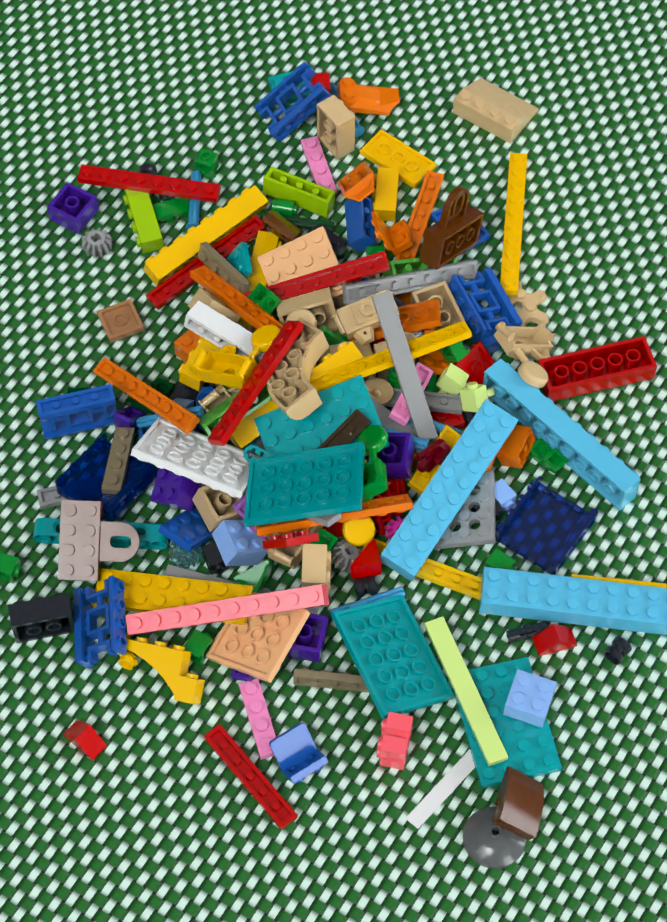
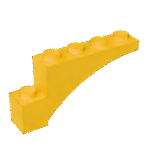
M126 634V649L143 658L156 669L172 690L174 700L190 704L201 703L205 680L198 679L199 675L187 673L192 652L185 651V647L173 644V648L166 647V642L155 641L154 644L148 643L149 639L137 637L136 640L130 639L131 635Z

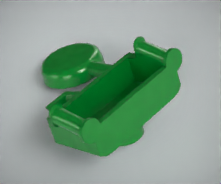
M380 425L368 426L357 438V443H364L365 455L369 456V462L364 464L362 502H368L374 496L388 489L386 465L380 458H377V453L385 447L388 441V433Z

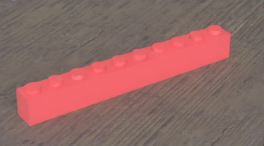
M320 584L128 614L125 617L128 635H139L329 605L327 585Z

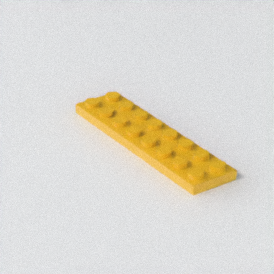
M101 568L100 579L97 581L95 588L96 592L105 589L104 580L113 575L124 582L125 611L140 613L254 594L253 586L104 568ZM97 602L91 603L93 607H97ZM247 618L223 621V623L246 625Z

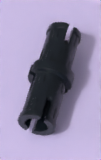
M545 620L531 625L524 624L523 627L507 630V639L509 643L522 639L529 640L548 628Z

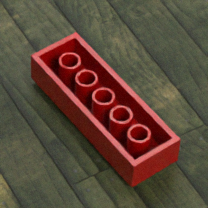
M645 336L539 359L537 362L548 374V382L542 387L545 397L550 398L552 401L654 379L657 369Z

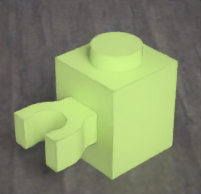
M450 363L437 381L436 385L441 388L438 393L457 395L460 392L459 389L466 386L469 375Z
M469 382L465 387L459 389L462 409L467 412H477L484 401L488 400V397L495 395L493 387L486 389V385L478 384V382Z

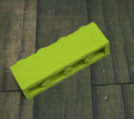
M271 167L263 178V193L293 200L298 207L326 218L334 207L335 191L274 167Z
M125 189V195H122L124 205L129 207L127 209L129 220H133V223H131L132 231L137 233V237H135L137 247H141L143 253L162 249L164 247L163 238L149 193Z

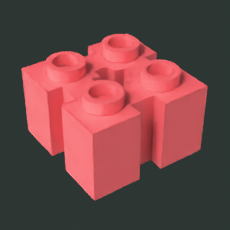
M389 712L387 719L383 718L382 732L378 740L376 756L380 758V766L404 770L412 734L413 716Z

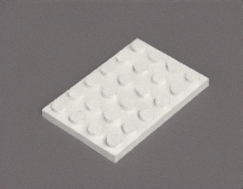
M158 417L132 449L131 456L136 457L140 461L152 463L158 468H164L176 475L185 476L196 483H202L214 490L223 491L231 497L241 499L247 490L249 462L244 458V450L229 444H225V446L212 445L207 440L208 436L193 430L187 435ZM249 453V455L251 456V458H252V457H255V458H257V459H258V458H261V457H259V456H257V455H254V454H252V453Z

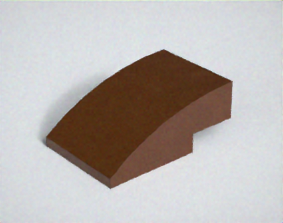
M275 210L267 213L262 219V226L286 243L304 234L302 229Z
M508 766L494 804L497 808L492 822L526 840L536 838L543 810L544 784Z

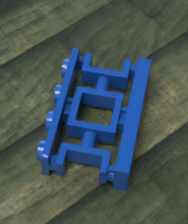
M306 62L299 65L254 106L255 110L264 119L270 115L273 123L267 128L270 135L280 142L317 110L318 103L331 96L329 91L320 82L313 85L310 79L316 72ZM304 80L305 84L299 88L298 85ZM310 90L312 93L305 98L304 94ZM296 93L299 99L288 108L284 102ZM279 104L280 107L274 111L272 108ZM284 113L286 116L279 120L278 117Z
M491 267L485 268L483 273L477 272L475 279L465 282L462 275H452L448 287L478 340H482L484 336L490 337L493 328L500 322H505L506 326H521L522 320ZM486 300L490 307L481 309L477 301Z
M111 384L36 400L45 440L115 425L113 414L117 410Z
M113 575L104 580L105 589L98 592L89 586L85 587V590L80 587L73 589L75 662L86 668L94 667V664L98 663V653L107 650V653L114 657L118 656V653L121 655L127 653L125 586L122 580ZM97 602V607L92 608L91 603ZM106 614V625L97 628V617ZM110 634L111 639L106 640V635ZM95 639H98L97 644H94Z

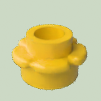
M131 652L119 655L118 663L124 669L132 670L138 664L136 656Z

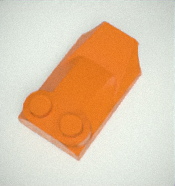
M349 77L342 78L340 82H337V98L341 99L347 109L353 111V113L389 116L391 110L400 103L398 88L356 84Z
M365 160L337 182L345 198L361 202L374 191V172Z

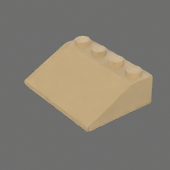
M483 78L464 87L453 101V113L510 144L539 109Z

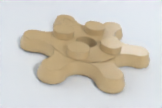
M519 281L518 296H507L513 306L514 304L522 306L520 310L515 309L522 320L521 327H525L530 322L537 323L538 325L544 323L546 325L549 317L546 313L537 309L540 303L546 301V293L543 290L526 293Z

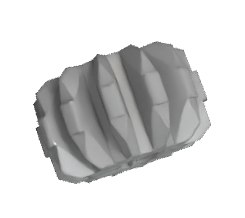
M100 227L97 230L92 228L91 232L86 231L85 236H82V249L86 251L87 256L92 255L95 258L99 255L102 258L103 254L108 255L109 250L112 249V238L106 230L101 231Z
M344 539L340 542L337 541L331 549V563L335 565L334 569L339 568L341 573L346 571L349 574L350 565L362 550L357 549V546L351 545Z

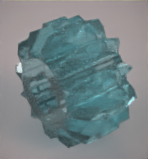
M173 541L169 550L172 563H176L178 567L184 565L186 569L188 565L194 567L195 562L200 563L203 554L201 546L188 552Z

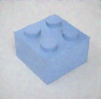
M223 520L212 533L226 566L258 565L267 554L268 549H263L261 538L249 527H246L244 520Z
M517 669L503 715L543 728L557 682Z

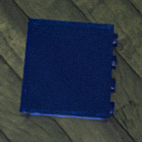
M104 433L75 462L71 463L63 474L57 477L55 485L57 494L68 500L104 502L103 519L107 522H113L157 478L159 468L152 463L140 461L130 454L123 488L117 494H103L101 488L112 443L108 442L107 434Z
M538 476L535 481L532 480L525 495H520L516 502V507L514 509L510 508L506 514V520L497 525L495 529L496 541L549 574L556 575L596 522L598 511L594 508H591L589 512L543 485L541 483L542 477Z

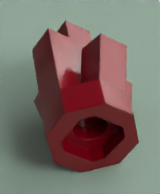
M438 438L430 446L417 454V460L420 461L417 464L418 471L429 473L436 465H442L451 451L450 446L444 440Z

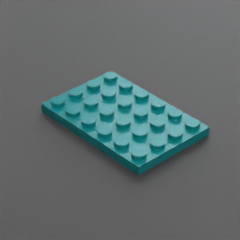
M362 375L317 392L322 404L301 420L289 418L279 408L254 418L265 450L277 456L317 449L356 409L371 422V425H380L382 427ZM387 441L384 448L390 446L389 441Z
M358 442L250 460L244 515L246 527L362 510L365 461L364 443Z
M403 595L333 612L331 617L382 719L387 718L389 712L403 714L454 698L455 695Z
M528 657L468 670L505 748L508 760L488 766L454 692L481 789L501 785L508 766L531 778L562 770L547 717L542 728L503 715L517 669L533 674Z

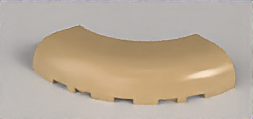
M298 318L296 321H301L304 328L267 381L268 392L274 403L285 415L294 420H301L307 417L322 404L315 387L310 384V376L318 359L330 348L322 330Z

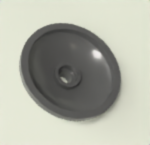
M486 807L472 814L463 830V845L469 857L477 864L490 869H500L512 865L520 858L526 845V839L492 822L497 807ZM497 830L499 834L493 835L492 831Z

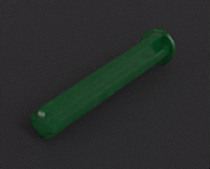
M282 215L299 228L312 229L320 223L331 232L334 230V222Z

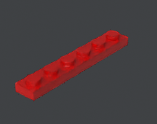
M220 724L203 736L208 745L280 830H283L298 818L297 813Z

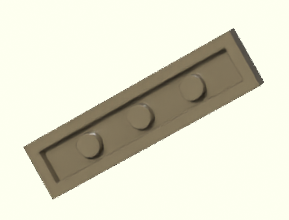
M207 242L200 243L198 253L200 261L243 295L249 292L251 282Z
M115 427L101 488L103 494L122 495L135 437L134 428Z
M308 668L294 669V685L368 692L360 675H352L348 672L332 673L328 670L312 671Z

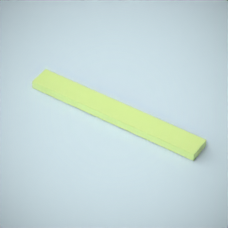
M444 617L426 622L424 624L425 629L488 766L508 760L505 748Z

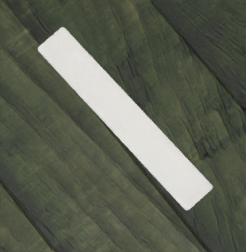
M470 749L406 817L417 829L475 768Z

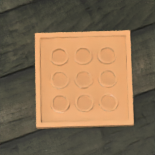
M323 226L257 257L268 286L339 265ZM342 285L330 288L333 300L343 296Z
M306 609L249 617L247 618L246 625L225 623L206 657L210 661L271 683L310 613Z

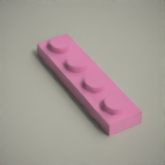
M318 136L301 139V146L314 183L331 189L337 194V189Z
M417 362L415 367L424 392L434 371ZM401 391L388 417L405 427L410 419V414Z
M257 678L251 682L239 683L240 693L260 760L273 757L274 754L269 746V742L276 738L259 680Z

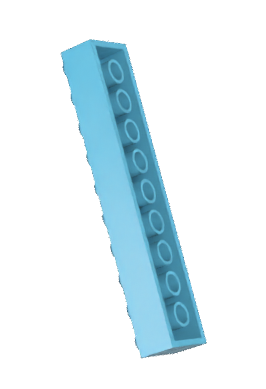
M500 358L485 371L483 385H486V389L493 387L495 394L489 398L504 411L517 418L521 426L531 427L536 439L542 438L552 449L556 448L569 460L566 465L619 511L636 497L641 479L637 472L629 469L622 459L615 457L606 446L601 445L592 434L587 433L578 422L573 421L564 410L559 409L537 387L526 383L509 363L504 362Z
M486 399L413 506V509H411L381 553L380 560L383 564L409 581H413L518 422L517 418Z
M484 567L481 577L479 613L667 635V588Z

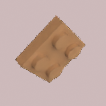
M131 299L96 311L110 343L145 331Z

